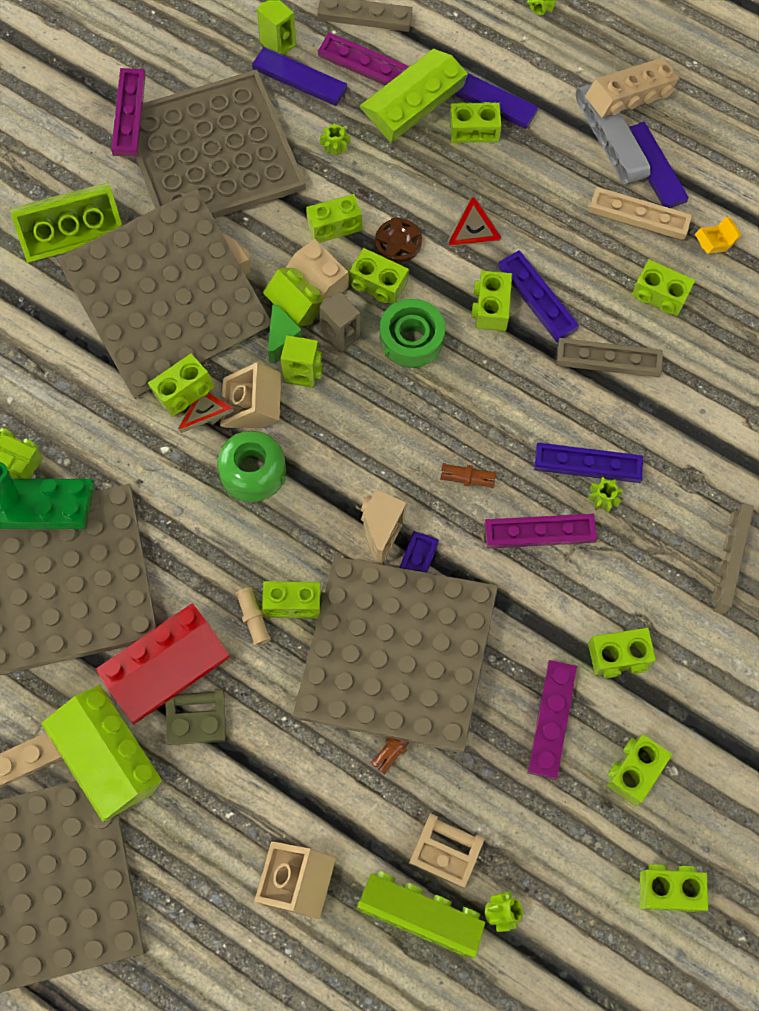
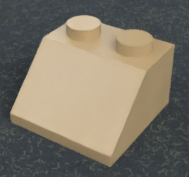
M313 239L297 251L286 267L299 270L303 274V278L310 285L316 287L324 299L329 296L333 297L339 291L343 293L349 288V272L316 239Z
M256 362L224 377L222 400L231 405L234 411L221 417L220 426L224 428H264L278 422L280 417L281 372Z
M376 489L372 497L367 496L362 505L361 511L363 515L361 521L364 522L363 532L375 564L383 565L405 521L406 502Z
M271 841L254 902L320 919L336 858L313 849Z

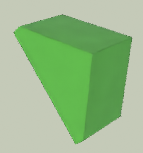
M272 305L268 355L269 362L276 363L281 359L286 335L302 338V329L278 305Z

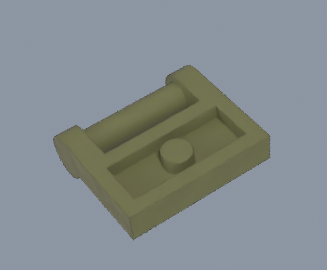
M224 688L215 689V692L178 694L165 703L167 745L226 742ZM215 703L216 711L176 714V706Z

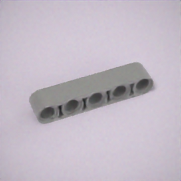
M592 84L577 88V103L621 182L627 185L649 177L650 166L648 160L621 113L601 118L585 97Z

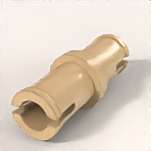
M252 587L236 592V597L244 615L242 620L249 628L254 646L263 645L271 641L263 620L265 615L263 610L259 609Z

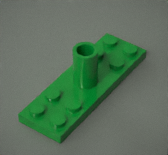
M0 462V529H85L95 488L93 479H12L7 466Z

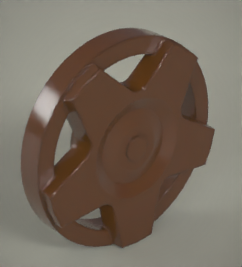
M399 217L391 218L383 223L376 232V249L382 257L393 262L409 261L421 249V231L417 225L409 220L399 219ZM416 237L418 238L417 246L413 243ZM380 243L387 245L386 251L382 249ZM399 252H404L407 254L404 256H396Z

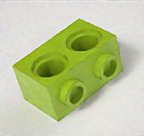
M452 103L449 117L451 143L499 142L501 133L500 103Z
M355 194L306 207L307 225L312 238L316 239L319 243L362 231V212Z
M363 248L349 270V285L359 292H366L374 296L382 303L387 302L392 305L398 300L408 283L409 269ZM363 272H369V273H371V274H369V275H364V274H362V273H363ZM385 283H392L393 285L388 286Z
M648 259L631 296L637 298L642 303H649L667 314H673L678 317L695 279Z
M481 270L480 280H475L473 295L478 296V302H473L471 318H476L475 328L506 331L509 320L512 273ZM487 288H494L496 291H490ZM486 310H491V311H494L495 313L490 314V313H487Z
M286 335L281 355L284 383L311 388L315 387L316 379H321L323 364H321L323 352L318 349V341Z
M191 353L148 382L155 398L171 417L184 411L193 402L215 388L209 373Z
M263 581L262 610L265 615L264 618L318 619L321 608L320 582Z
M649 628L592 636L588 642L595 676L604 675V678H613L620 676L621 672L629 670L632 671V674H640L649 671V667L656 662ZM630 647L638 648L642 653V658L634 657L630 652ZM602 652H611L615 661L607 662L604 660Z
M644 734L640 735L636 740L631 738L622 751L626 756L621 763L616 761L607 773V776L611 779L606 786L635 807L643 802L673 755ZM639 750H645L649 753L650 763H643L639 759ZM624 773L634 777V788L627 787L624 784Z
M651 864L648 865L649 870L640 872V909L683 912L708 911L707 873L697 872V867L678 866L679 871H667V865ZM654 879H659L664 884L665 889L661 896L655 894L652 889ZM685 880L691 882L694 886L692 897L686 896L683 892L682 885Z

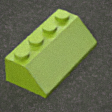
M432 49L363 102L360 108L387 140L392 143L464 87L468 73L452 55Z
M109 182L13 207L10 211L27 263L72 251L122 226Z
M100 684L74 696L41 723L102 822L152 796L162 782L161 777Z
M378 871L377 876L372 873L370 874L358 903L357 911L466 958L472 959L476 957L485 922L479 919L480 913L463 907L462 912L450 907L452 903L450 900L435 895L434 899H430L422 895L423 889L407 883L405 887L395 884V877L387 873Z

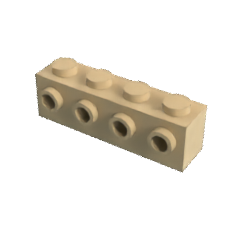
M659 58L596 78L585 97L601 118L609 115H617L627 109L632 110L644 103L650 104L659 98H667L673 93L674 86L680 78L663 58Z

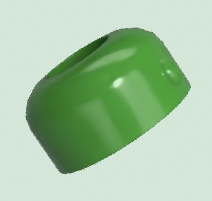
M412 298L400 300L388 307L380 320L379 330L380 345L385 356L395 364L408 368L422 367L437 359L443 347L445 336V322L438 309L429 302ZM411 330L417 331L423 337L418 341L411 342L403 339L400 334Z
M243 431L229 438L221 446L217 461L218 472L223 487L234 498L246 502L262 501L270 498L285 484L286 463L283 450L277 441L268 434L260 431ZM248 457H258L264 462V465L255 472H245L239 469L241 462Z

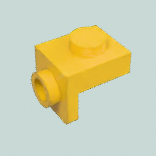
M725 217L717 226L700 228L695 233V236L700 242L701 248L707 254L728 251L742 234L731 217Z

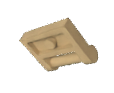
M430 813L409 864L465 889L485 838L478 834L476 836L470 835L437 820L438 816ZM432 831L470 847L468 855L431 839Z

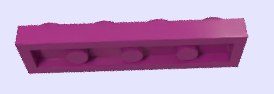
M330 32L327 33L318 50L319 57L383 85H387L410 67Z
M120 68L111 147L113 156L138 157L146 78L145 69Z
M594 513L485 519L484 522L487 549L596 543L597 541Z
M549 660L547 663L528 774L554 780L558 778L577 670L575 665Z

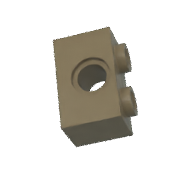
M340 291L333 297L329 296L324 299L319 306L321 333L341 353L360 338V312Z

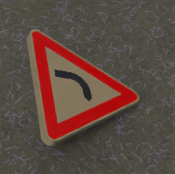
M474 195L469 197L447 240V244L450 247L494 242L502 239L501 234Z
M208 392V394L200 397L190 405L178 430L180 433H183L208 422L214 425L221 417L232 413L234 409L225 401Z

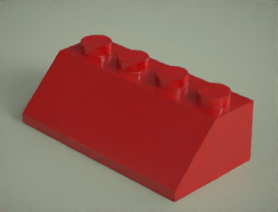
M191 603L95 670L129 720L135 725L228 660L230 655L196 606Z

